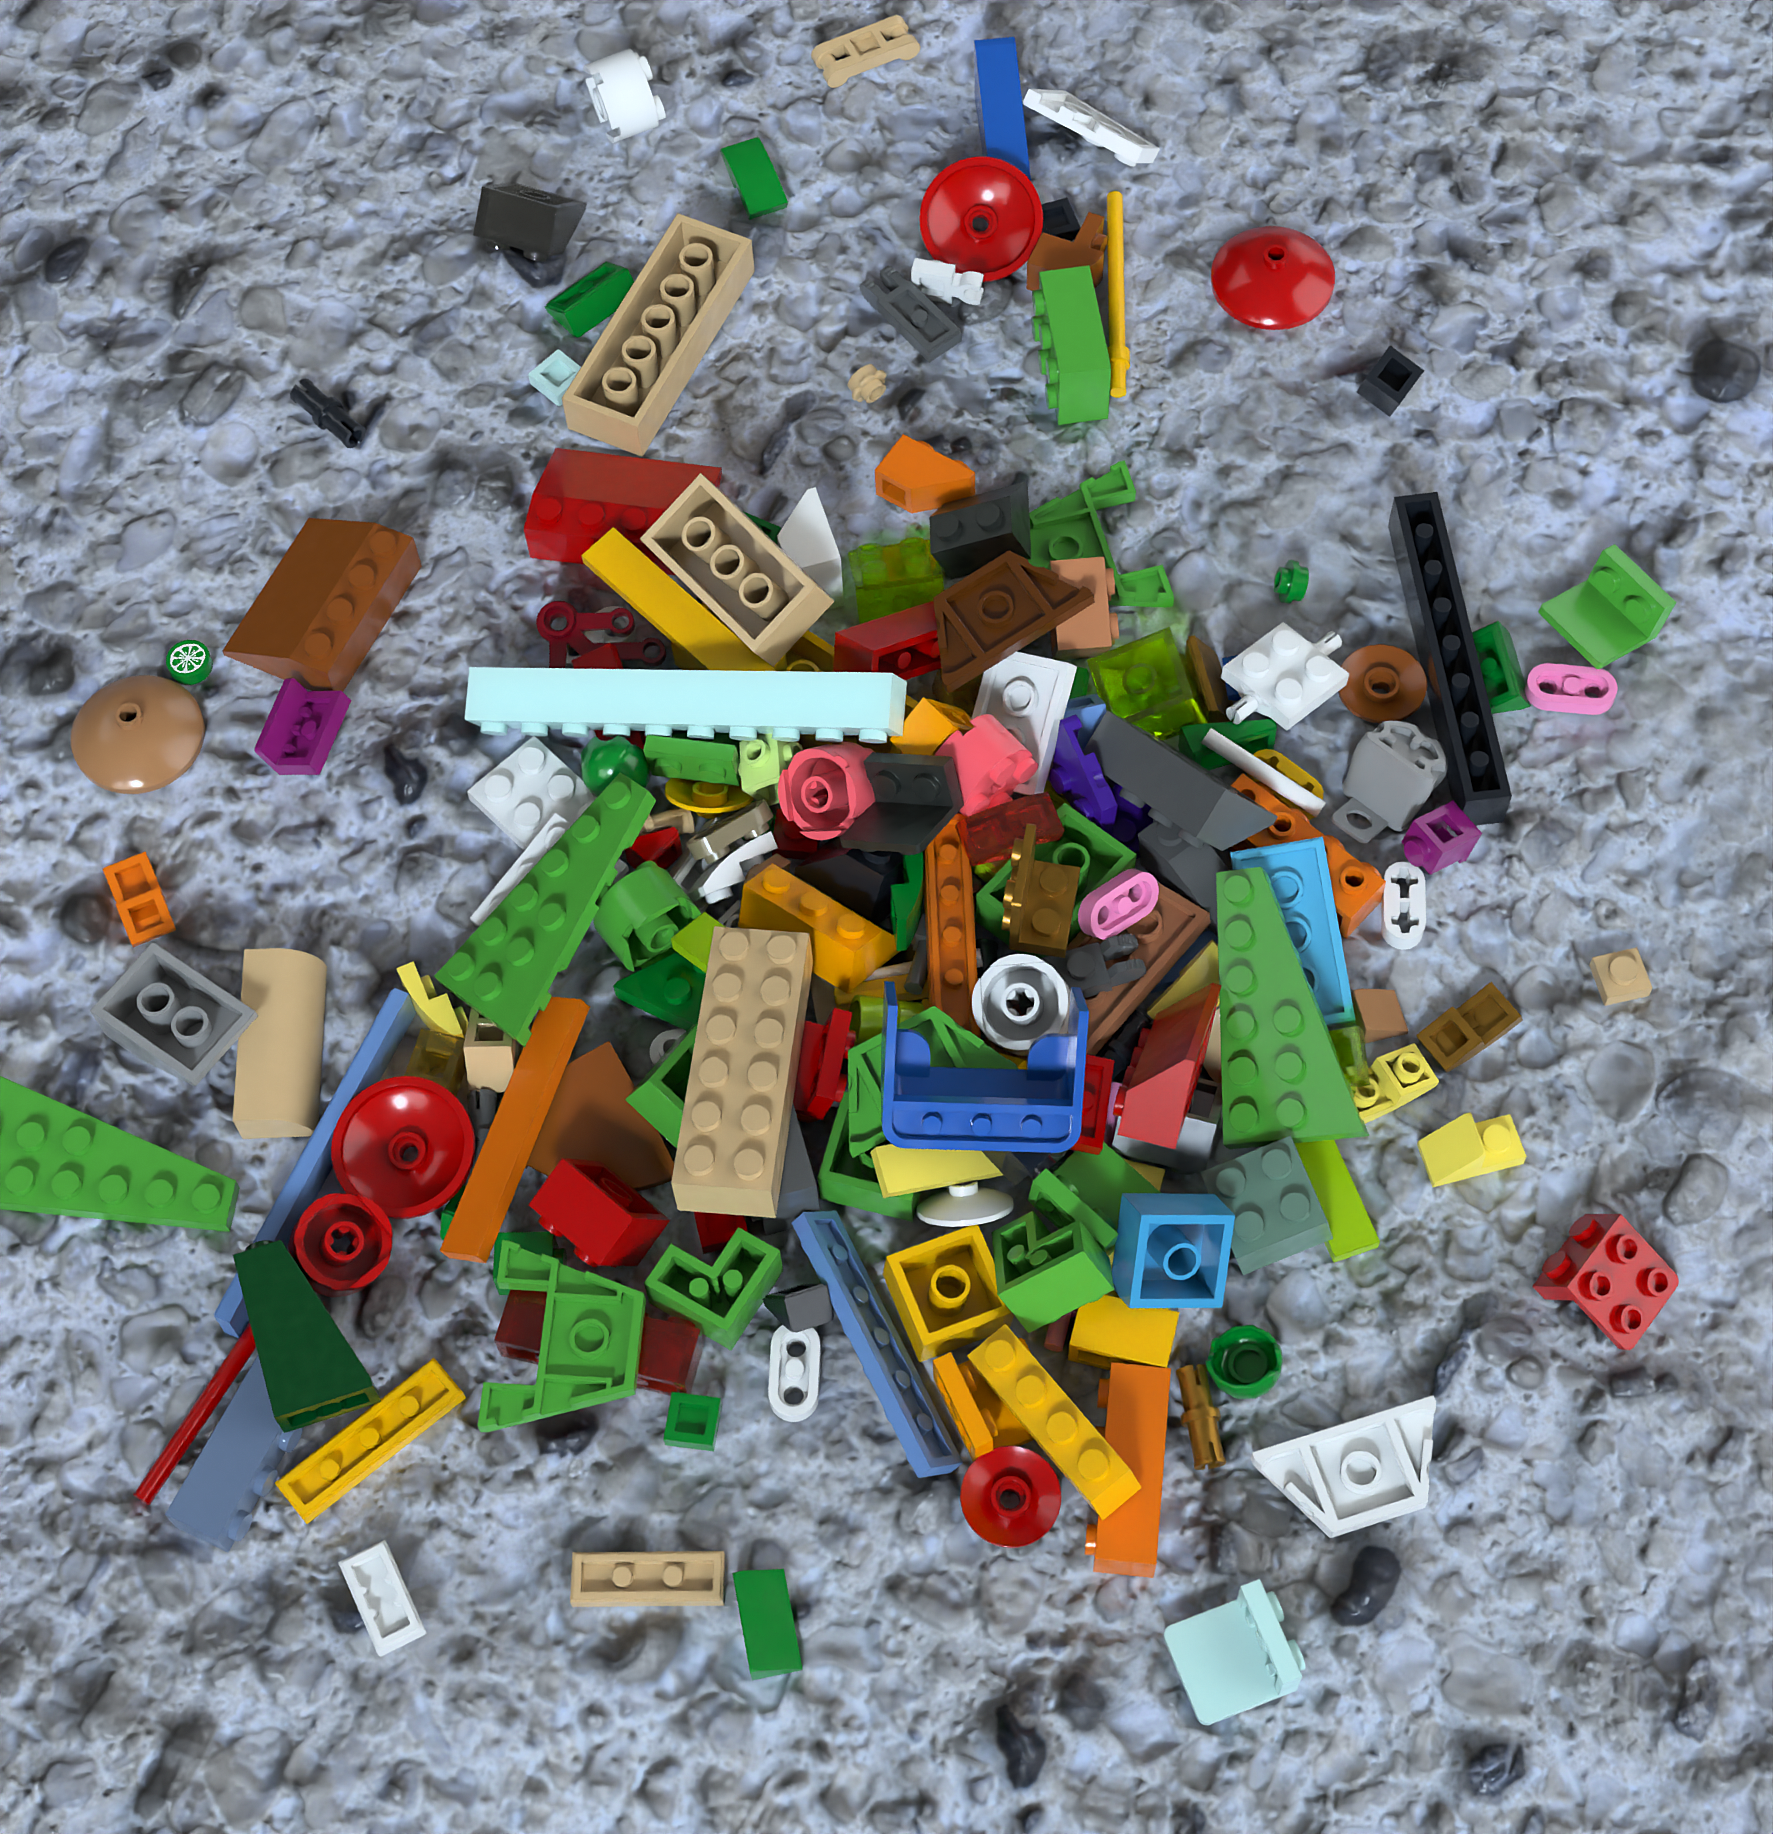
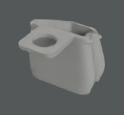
M1384 721L1374 731H1367L1355 748L1347 777L1342 783L1343 793L1350 800L1333 813L1331 817L1332 823L1361 843H1368L1387 826L1395 831L1409 829L1412 819L1446 776L1448 761L1443 744L1427 736L1416 725L1401 721ZM1350 813L1360 814L1369 820L1371 827L1368 829L1355 828L1347 821L1346 815Z

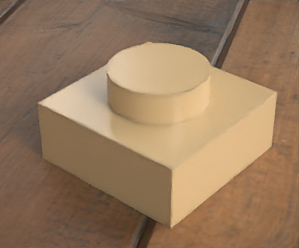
M1637 947L1592 957L1589 966L1604 1006L1650 995L1652 985Z

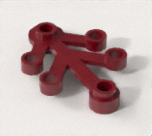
M552 601L543 606L539 611L536 626L541 637L549 642V668H566L568 645L581 656L608 644L593 643L582 631L610 630L617 637H627L635 629V620L632 613L625 608H617L611 612L578 613L575 607L568 602ZM621 616L627 617L629 619L627 627L617 629L613 626L616 618ZM556 618L567 620V624L562 630H554L551 625ZM646 638L642 642L611 643L616 646L621 661H642L646 666L657 667L666 658L664 644L657 638ZM650 646H657L660 648V654L656 658L650 659L645 657V650Z

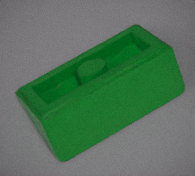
M606 261L552 299L544 307L570 334L578 338L617 311L632 287L634 280L627 268Z
M1496 621L1472 632L1491 713H1503L1530 707L1531 703L1527 700L1525 694V681L1509 631L1499 621Z
M784 1569L733 1572L752 1681L803 1670Z

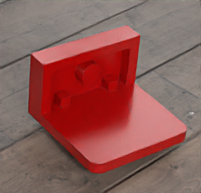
M833 1008L824 1025L805 1020L793 1098L796 1113L822 1120L834 1101L841 1102L847 1083V1075L840 1073L843 1058L848 1059V1050L854 1047L856 1031L849 1030L852 1012Z
M1585 1214L1573 1223L1569 1230L1570 1236L1558 1252L1552 1254L1542 1266L1543 1272L1532 1287L1544 1299L1574 1301L1618 1349L1631 1350L1678 1287V1276L1622 1214Z

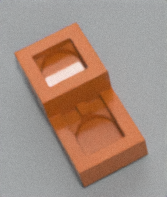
M146 851L102 868L133 947L176 931L173 918Z

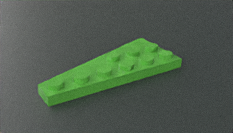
M619 773L434 977L450 992L525 1048L532 1035V1032L528 1029L537 1010L544 1011L552 997L548 990L558 972L566 970L599 909L595 902L604 886L611 887L618 874L614 866L623 849L632 847L656 802L652 794L624 774Z
M1262 867L1216 872L1219 984L1222 985L1219 999L1223 1145L1229 1150L1262 1147L1290 1135L1294 1143L1369 1136L1366 1125L1361 1119L1353 1099L1354 1095L1350 1084L1340 1066L1336 1055V1048L1318 1002L1301 966L1302 961L1285 925L1286 920L1267 872Z

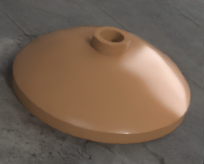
M152 675L126 677L104 686L84 703L76 715L72 726L71 749L80 770L97 786L121 794L147 793L172 783L192 766L203 745L205 736L204 719L195 698L180 684L170 679ZM136 716L132 721L125 722L126 719Z

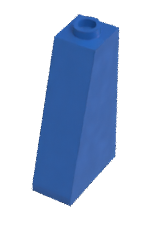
M1015 37L974 40V96L982 154L984 157H993L1012 164L1031 181Z

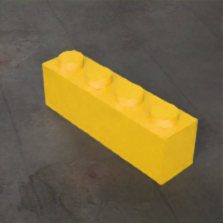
M1006 1324L967 1355L980 1376L1102 1520L1142 1488L1127 1464Z

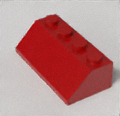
M1216 983L1207 985L1158 1012L1151 1029L1142 1028L1138 1046L1134 1048L1130 1066H1127L1123 1084L1118 1089L1114 1104L1113 1115L1121 1117L1117 1135L1176 1149L1203 1069L1222 985Z

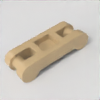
M895 15L817 45L811 52V58L819 69L824 70L823 78L828 86L837 88L842 86L849 77L899 58L905 61L914 58L920 51V44L915 36L907 33L909 28L904 19L899 15ZM843 56L846 57V58H843V59H840V60L836 61L837 58H840V57H843Z

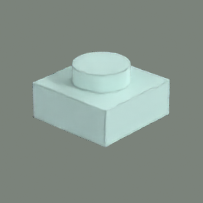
M557 349L528 374L529 381L533 387L560 407L563 404V395L581 366Z

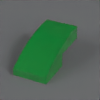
M759 137L721 148L720 152L733 187L738 189L749 220L787 208L788 201Z
M923 852L914 855H903V884L891 885V922L897 951L907 950L914 938L921 918L923 905Z

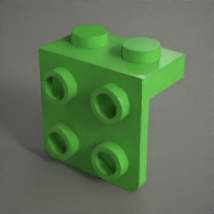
M672 732V738L654 735L646 736L643 752L653 776L740 785L741 778L738 772L740 764L739 742L744 740L729 738V733H714V739L712 740L687 737V732Z

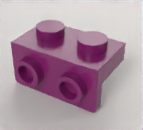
M295 678L284 679L255 745V753L279 775H320L351 703V699L341 690L307 691Z

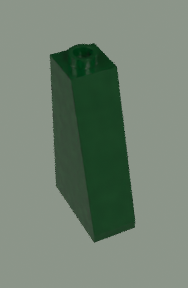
M270 1240L258 1241L247 1246L245 1251L234 1254L233 1258L273 1415L283 1432H290L381 1402L379 1392L368 1372L281 1240L275 1242Z

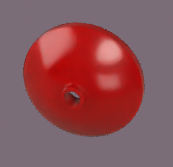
M993 157L966 158L942 170L927 188L920 208V232L926 250L933 260L955 265V273L963 274L968 271L981 273L984 275L982 283L993 282L1015 273L1029 260L1042 233V204L1032 182L1012 164ZM977 218H983L987 221L988 228L981 232L973 228V221Z
M1262 226L1245 230L1223 244L1213 260L1210 280L1215 299L1223 310L1234 319L1259 329L1284 330L1298 327L1311 321L1326 308L1333 295L1335 269L1326 250L1310 236L1286 227Z
M392 1077L367 1087L346 1106L337 1121L333 1133L331 1146L332 1164L335 1175L346 1193L368 1197L382 1208L388 1218H415L440 1208L461 1189L473 1165L475 1134L466 1109L445 1087L421 1077ZM417 1147V1157L412 1161H404L403 1155L406 1149Z

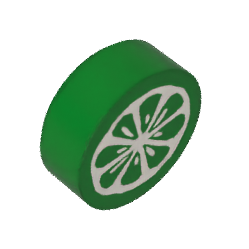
M184 640L175 644L166 656V665L172 678L183 685H194L204 681L210 675L213 668V661L207 647L196 640Z

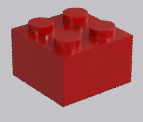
M562 1158L528 1204L541 1215L538 1222L547 1231L558 1237L564 1235L576 1245L573 1250L576 1256L592 1267H598V1265L611 1266L613 1268L617 1266H638L671 1221L600 1161Z

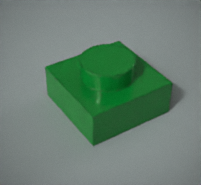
M672 1392L663 1439L665 1445L714 1452L722 1408L721 1398Z

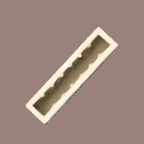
M285 948L244 949L241 1002L256 1011L258 1017L238 1038L233 1122L242 1139L312 1136L319 1123L327 966L321 959L312 954Z

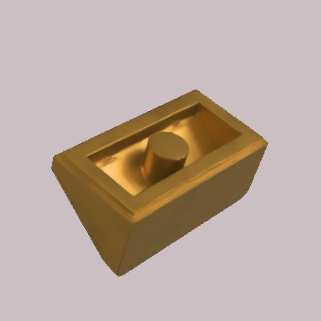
M1195 635L1189 636L1188 640H1186L1184 663L1203 723L1233 722L1234 719L1230 721L1226 714V709L1232 706L1233 702L1228 700L1226 683L1221 679L1222 668L1217 654Z

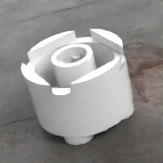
M626 49L583 66L584 71L592 75V77L585 80L599 121L602 123L608 120L612 131L606 133L611 143L658 127L659 120L666 118L659 96H652L647 81L653 79L644 55L639 57L637 52L634 53L631 49Z
M1013 954L1002 957L990 965L991 967L985 971L976 983L972 995V1010L975 1021L985 1036L1002 1050L1015 1055L1027 1056L1031 1044L1038 1037L1049 1033H1067L1070 989L1057 970L1038 957L1028 954ZM1026 994L1027 998L1034 1003V1006L1027 1008V1015L1021 1016L1015 1009H1012V1006L1019 1004L1021 995Z

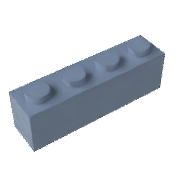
M258 1355L165 1513L176 1528L227 1553L235 1541H241L247 1534L252 1523L253 1516L251 1512L260 1496H267L273 1488L278 1475L277 1466L285 1452L290 1453L294 1450L303 1431L302 1427L284 1433L275 1420Z

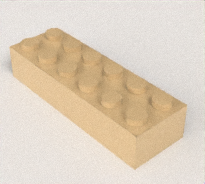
M677 213L563 395L562 403L568 429L643 457L755 272L751 239Z
M714 926L671 1181L678 1210L776 1218L813 968L809 933Z

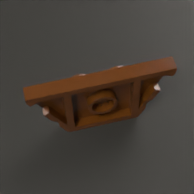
M1011 551L1005 552L933 597L941 658L942 681L947 694L953 692L1095 603L1094 594L1084 586L1078 589L1059 580L1057 573L1044 567H1035L1029 563L1028 559Z

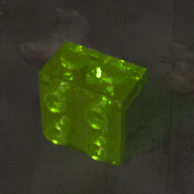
M910 537L903 539L900 543L883 546L877 543H867L848 552V562L855 587L859 624L933 601V597L944 591L943 574L939 561H936L930 554V540Z

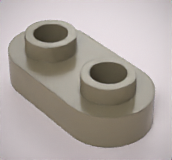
M765 799L755 801L688 840L686 845L694 860L704 858L707 864L712 863L731 851L728 845L743 836L746 841H749L769 830L770 827L767 821L774 815Z

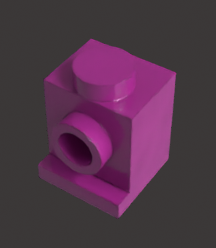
M1451 801L1413 820L1401 842L1404 845V853L1407 860L1416 867L1422 865L1432 875L1457 861L1459 864L1466 861L1481 837L1482 832L1458 805ZM1449 826L1457 837L1454 838L1446 828Z

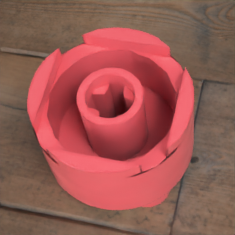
M984 714L969 721L974 728L965 735L959 730L955 731L934 755L953 758L964 803L959 812L969 817V820H976L987 814H990L993 818H998L1004 814L1013 802L1011 797L1015 792L1013 790L1018 784L1028 781L1036 773L1039 766L1033 759L1031 752L993 715Z
M850 741L824 744L796 753L791 758L793 760L788 768L782 771L778 782L779 803L787 820H793L803 830L800 833L810 839L828 840L843 835L863 812L875 802L874 791L867 777L863 762L875 751L870 748H863Z

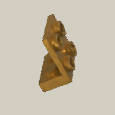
M1027 823L1024 839L1015 838L1011 857V879H1007L1003 899V908L1005 909L1002 930L1010 931L1009 949L1065 958L1080 877V867L1034 860L1036 825Z

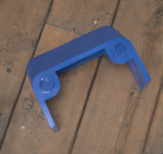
M884 981L881 1042V1122L883 1133L891 1144L905 1149L1046 1153L1063 1152L1075 1145L1081 1133L1089 1010L1081 987H1071L1068 1034L1049 1033L1038 1037L1028 1050L1027 1070L930 1067V1047L926 1038L912 1029H897L898 1003L894 981Z

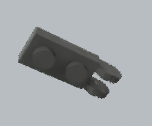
M888 265L880 270L879 273L884 286L890 290V293L886 294L871 279H867L860 284V291L864 299L929 363L962 341L960 329L910 280L906 281L891 266L889 267Z
M1132 933L1107 938L1100 945L1099 942L1067 950L1065 958L1055 956L1039 958L1057 970L1068 985L1070 992L1071 987H1081L1084 998L1098 995L1102 991H1112V987L1140 979L1147 971L1143 960L1135 958L1115 963L1108 970L1106 968V961L1117 959L1124 955L1127 956L1138 949L1137 938ZM1026 994L1021 995V1001L1018 1004L1021 1015H1026L1027 1008L1034 1006V1003L1027 998Z

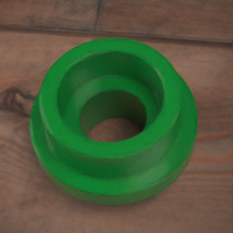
M1288 560L1285 567L1278 568L1274 579V592L1279 593L1281 603L1290 604L1292 600L1302 601L1309 581L1308 568L1300 566L1299 562L1295 560Z

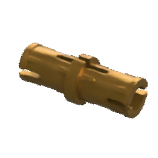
M1197 1364V1370H1194L1193 1365H1188L1177 1369L1175 1374L1178 1378L1184 1413L1180 1415L1182 1426L1188 1428L1194 1458V1469L1204 1470L1207 1464L1208 1470L1218 1468L1226 1464L1217 1422L1221 1419L1220 1410L1213 1405L1206 1365Z

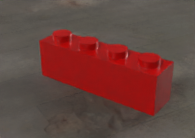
M933 601L835 632L833 672L894 673L903 680H908L942 668Z

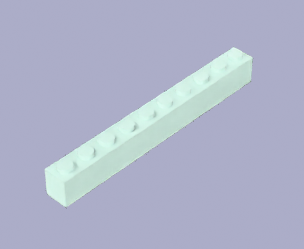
M469 667L465 720L481 726L480 732L488 735H507L508 728L521 729L522 734L530 736H548V729H562L563 735L572 737H588L589 730H603L604 736L614 738L617 735L629 738L631 731H645V736L654 735L671 738L672 732H687V737L700 740L714 739V733H729V738L754 741L757 740V733L772 734V739L788 742L799 741L800 734L816 735L815 739L822 742H843V735H859V741L886 743L887 736H903L907 682L894 673Z

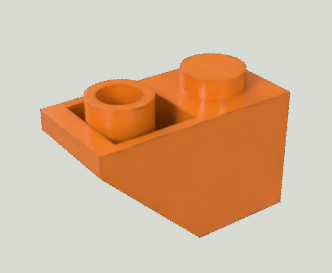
M903 434L875 469L876 495L910 513L939 509L947 502L975 495V472L964 462L956 459L952 460L936 452L928 443L920 440L916 441Z

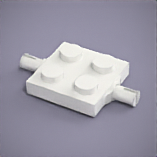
M1282 622L1224 665L1221 679L1233 687L1241 697L1239 701L1226 709L1229 720L1234 719V724H1240L1250 714L1258 712L1273 719L1286 731L1346 686L1349 673L1328 657L1329 654L1342 646L1340 636L1337 634L1334 637L1335 632L1329 631L1316 643H1311Z

